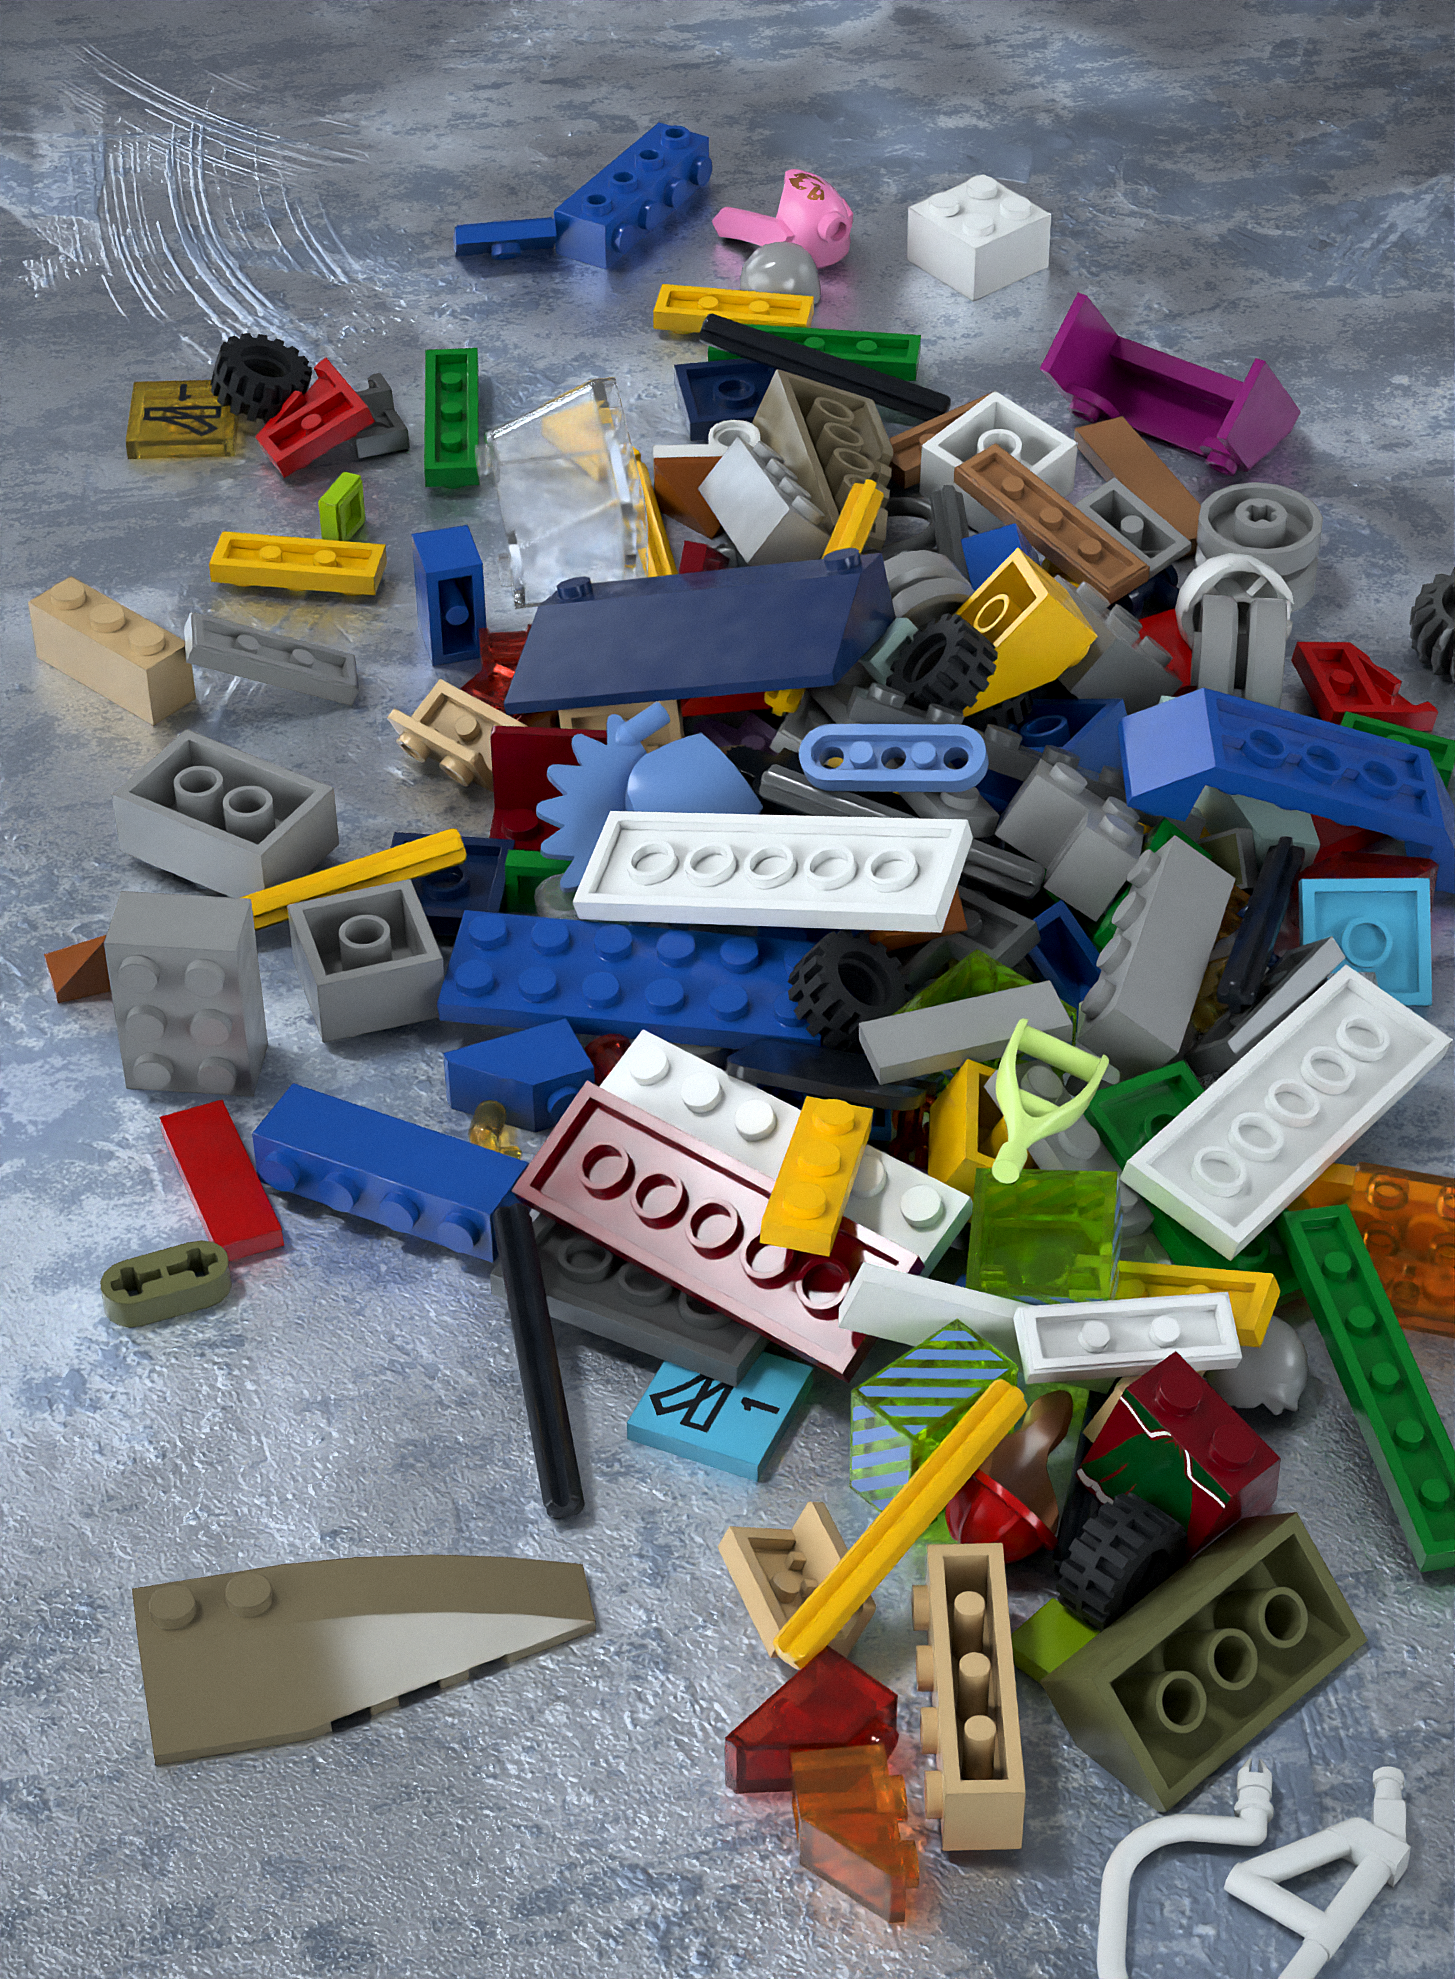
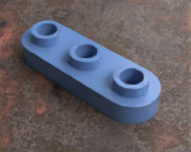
M825 724L810 731L802 740L799 748V760L805 777L813 786L825 791L962 792L980 783L986 775L989 765L986 746L981 735L974 729L959 724ZM839 757L843 759L842 764L836 768L828 769L823 767L830 758ZM893 758H903L905 760V763L897 769L885 767L886 763ZM956 758H963L968 761L960 769L954 770L947 767L949 762Z

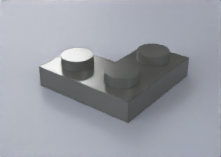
M957 884L968 928L967 931L885 952L889 959L896 956L902 966L898 969L899 973L908 974L911 982L906 991L914 994L952 957L961 962L969 957L966 964L970 966L973 962V968L983 973L1003 968L1010 971L1041 941L1037 923ZM981 954L993 961L981 964Z

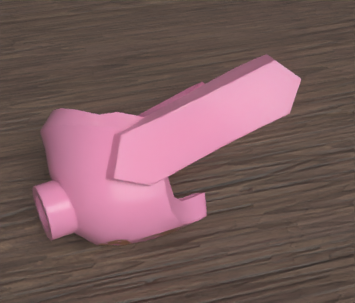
M791 169L785 172V185L776 218L725 207L712 220L720 237L742 240L760 246L784 241L798 244L812 256L818 270L828 268L848 254L851 243L850 231L853 223V212L845 199L826 180L810 172Z

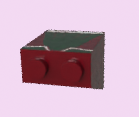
M1175 1351L1125 1388L1074 1476L1102 1505L1107 1501L1113 1504L1115 1496L1122 1493L1128 1496L1130 1492L1151 1503L1180 1523L1185 1528L1184 1532L1188 1535L1187 1543L1182 1547L1186 1550L1185 1560L1177 1565V1568L1180 1569L1242 1518L1260 1516L1273 1505L1277 1497L1281 1458Z

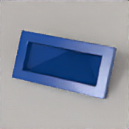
M1061 899L1032 919L1037 923L1041 941L1024 957L1041 982L1050 980L1060 1001L1069 1006L1065 1010L1069 1017L1073 1015V1028L1077 1033L1079 1003L1083 1002L1089 990L1099 979L1101 969L1096 966L1100 954Z

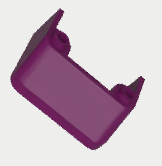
M1079 292L1040 367L1041 372L1070 403L1067 410L1074 416L1089 423H1096L1098 418L1109 420L1123 416L1136 432L1206 458L1205 463L1210 468L1232 477L1237 470L1248 472L1289 435L1301 413L1266 361L1255 358L1244 382L1118 336L1088 296Z

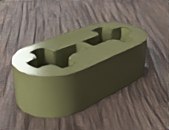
M203 1240L187 1242L123 1260L107 1269L100 1280L106 1316L113 1323L130 1328L145 1326L211 1307L227 1297L232 1287L228 1254L218 1244ZM203 1271V1277H196L195 1272ZM137 1290L138 1295L129 1296L128 1291Z

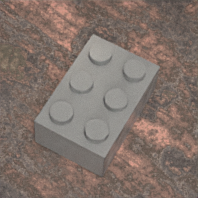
M188 729L183 731L112 794L121 852L231 898H239L306 876L339 845L334 787Z
M121 891L104 941L126 1088L254 1097L268 1046L251 899Z

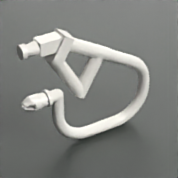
M1249 1758L1237 1774L1238 1802L1234 1806L1235 1817L1204 1814L1165 1816L1136 1828L1117 1845L1106 1864L1101 1884L1097 1946L1099 1979H1128L1125 1954L1129 1886L1134 1870L1147 1855L1165 1845L1185 1841L1252 1847L1259 1846L1265 1841L1267 1823L1274 1816L1273 1805L1270 1803L1273 1777L1262 1759L1259 1758V1772H1250L1252 1758ZM1387 1766L1374 1771L1373 1788L1376 1791L1371 1823L1360 1817L1350 1818L1245 1862H1238L1230 1871L1224 1885L1225 1891L1305 1937L1303 1945L1278 1979H1314L1325 1962H1328L1385 1883L1394 1887L1406 1871L1411 1846L1406 1843V1801L1402 1799L1401 1793L1404 1788V1773L1400 1769ZM1340 1858L1357 1866L1325 1911L1318 1909L1278 1885L1280 1882Z

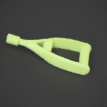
M1024 1018L1018 1021L999 1064L996 1079V1097L1007 1126L1008 1142L1001 1146L992 1166V1174L996 1180L1005 1184H1011L1019 1178L1027 1160V1149L1032 1144L1068 1129L1081 1117L1093 1099L1109 1064V1058L1103 1054L1100 1059L1027 1025L1029 1019ZM1017 1050L1088 1082V1084L1076 1097L1060 1107L1020 1089L1016 1077Z

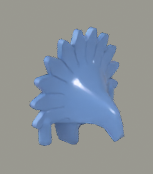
M655 702L627 722L621 716L611 714L606 724L607 745L583 734L574 735L572 738V749L580 766L553 764L548 767V780L563 796L538 803L536 815L539 819L560 828V830L543 841L540 853L547 859L572 861L562 876L559 885L561 891L570 893L578 890L610 811L760 815L763 806L735 765L702 733L673 741L647 754L640 742L670 723V717L666 709L659 702ZM629 921V925L648 927L651 923ZM668 923L671 929H689V923Z

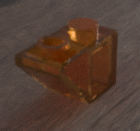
M884 1744L790 1753V1802L800 1865L886 1922H905L906 1889L919 1888V1864L914 1839L901 1840L898 1823L907 1822L908 1820L905 1782L902 1774L889 1775Z

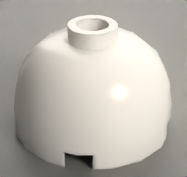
M1228 553L1210 558L1190 573L1179 590L1175 607L1178 629L1182 638L1191 649L1193 647L1194 631L1199 632L1203 594L1233 596L1238 605V633L1246 634L1248 610L1256 597L1286 599V640L1290 636L1293 622L1290 620L1292 610L1290 602L1294 604L1292 592L1273 568L1250 555Z

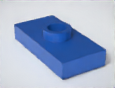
M547 217L457 225L454 228L453 236L455 257L491 254L494 260H510L520 257L522 255L521 251L552 249L555 246L557 237L555 219Z

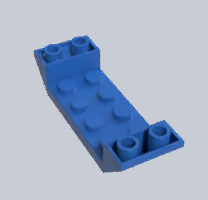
M1207 688L1195 690L1125 716L1120 720L1117 730L1128 807L1139 809L1148 815H1161L1185 822L1205 785L1229 795L1239 794L1273 803L1285 810H1298L1331 819L1340 825H1354L1387 834L1399 841H1404L1411 878H1430V890L1455 894V806L1428 749Z

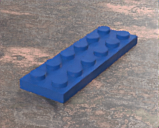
M464 910L437 1001L439 1020L529 1029L566 1018L575 1034L636 1039L641 1031L645 1030L669 1043L742 1049L756 1040L767 1038L784 1039L824 1047V1037L819 1033L813 1037L806 1030L810 1025L806 1019L798 1020L793 1011L798 1006V1002L790 1001L788 990L793 986L788 983L789 975L794 970L793 967L818 942Z

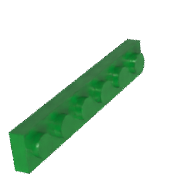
M1348 1204L1283 1212L1277 1231L1420 1572L1455 1567V1451Z

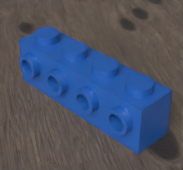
M657 123L554 210L557 233L555 242L556 254L607 270L619 258L628 253L650 231H653L673 211L678 209L696 191L707 184L713 167L712 160L709 158V137L690 132L683 126Z
M292 1083L252 1133L256 1171L261 1183L270 1185L279 1191L305 1197L328 1205L334 1210L351 1213L388 1226L394 1231L405 1232L443 1245L455 1252L466 1253L494 1263L499 1256L492 1220L493 1213L499 1207H509L512 1204L521 1203L511 1190L529 1165V1162Z

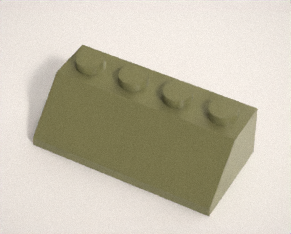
M1297 1512L1245 1517L1054 1669L1040 1683L1076 1746L1157 1812H1167L1366 1643L1368 1639Z

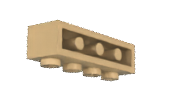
M1003 1543L927 1544L925 1585H912L911 1592L913 1631H927L928 1645H916L917 1692H931L932 1707H920L922 1755L936 1754L937 1771H925L926 1819H940L943 1851L1022 1849L1026 1791Z

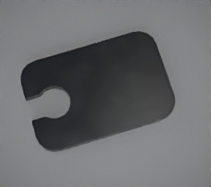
M773 1038L754 1041L730 1055L726 1063V1073L737 1079L900 1111L919 1108L925 1103L926 1094L936 1096L943 1090L945 1078L943 1073L935 1072L879 1085L866 1055Z

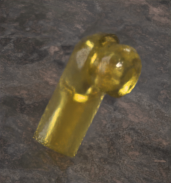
M1230 955L1209 961L1189 1019L1193 1028L1198 1032H1207L1225 1013L1223 1006L1214 998L1216 997L1217 988Z
M487 1100L481 1102L475 1109L468 1129L467 1137L469 1142L521 1160L523 1153L517 1146L501 1147V1135L507 1118L505 1108L497 1101Z

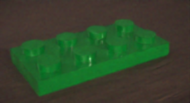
M1184 1060L1097 1090L1083 1115L1097 1131L1101 1141L1123 1171L1126 1162L1205 1090ZM1140 1195L1155 1217L1149 1227L1175 1265L1272 1273L1281 1291L1275 1308L1305 1296L1277 1231L1282 1213L1289 1212L1287 1207L1230 1261Z

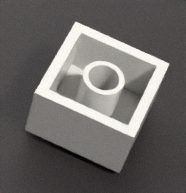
M985 174L975 176L967 182L944 192L933 194L930 198L908 207L907 260L965 297L975 301L1048 267L1051 214L1030 202L1029 199L1001 185L992 177Z
M997 391L992 392L922 445L919 493L930 500L933 491L942 490L944 485H953L955 491L963 494L967 525L979 533L1007 525L953 482L954 468L995 443L1062 497L1065 498L1074 490L1078 443Z

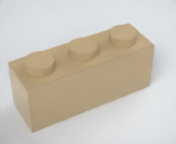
M72 576L55 584L52 588L28 602L37 658L149 724L156 725L196 699L192 664L186 663L185 641Z

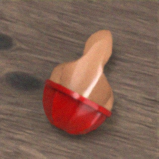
M1057 1390L1036 1399L1026 1411L1021 1428L1015 1433L1005 1435L945 1506V1519L948 1531L954 1541L958 1544L1003 1543L1005 1565L1017 1563L1033 1555L1041 1548L1048 1551H1053L1059 1542L1055 1534L1057 1533L1060 1516L1056 1495L1047 1470V1461L1049 1454L1061 1443L1068 1432L1073 1414V1400L1069 1392Z

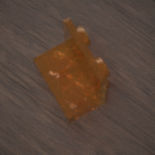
M1367 1162L1357 1163L1349 1209L1401 1329L1455 1339V1178Z

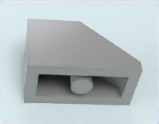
M1115 477L1074 504L1077 509L1150 567L1148 579L1191 550L1192 542Z

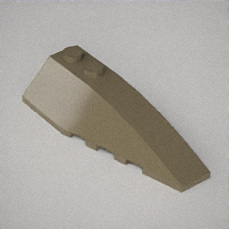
M776 369L752 421V424L760 432V441L776 451L785 460L783 465L798 477L796 483L812 497L809 501L825 514V518L821 523L830 535H832L853 484H864L866 479L875 481L877 483L875 488L883 492L884 500L865 546L881 551L886 540L888 511L885 510V506L890 494V490L886 489V486L891 478L892 469L888 466L893 457V448L874 401Z
M464 1555L353 1557L281 1564L132 1588L138 1647L155 1765L310 1740L331 1732V1721L365 1708H368L371 1716L399 1706L398 1696L434 1682L438 1683L440 1689H444L469 1679V1671L481 1664L497 1658L510 1664L596 1631V1621L583 1564L525 1558Z

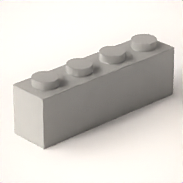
M738 436L698 487L703 498L748 565L760 566L819 559L831 537L821 523L825 518V514L809 501L812 498L811 495L796 483L798 477L783 465L785 460L776 451L762 441H758L753 447Z
M1176 835L1155 853L1150 849L1142 853L1138 858L1139 861L1128 873L1127 881L1132 886L1129 894L1120 903L1113 915L1112 923L1117 926L1115 934L1098 957L1096 966L1101 969L1099 979L1089 990L1081 1005V1011L1086 1015L1077 1042L1100 1058L1103 1054L1109 1058V1064L1130 1079L1161 1068L1179 1053L1236 879Z

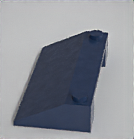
M846 548L828 553L823 559L599 583H591L590 577L586 576L562 581L556 585L557 591L537 608L504 701L506 714L510 715L833 686L875 644L896 619L882 553L860 555L858 549Z

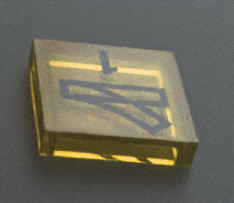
M211 380L134 382L125 441L128 459L235 456L239 416L230 412V406L222 407L217 402L219 396H213L211 392L212 385H210Z

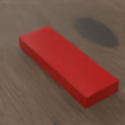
M223 1099L159 1117L161 1133L205 1234L210 1242L223 1247L228 1254V1261H234L284 1246L280 1223Z

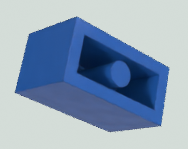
M468 525L411 534L418 627L432 666L488 657L483 563Z

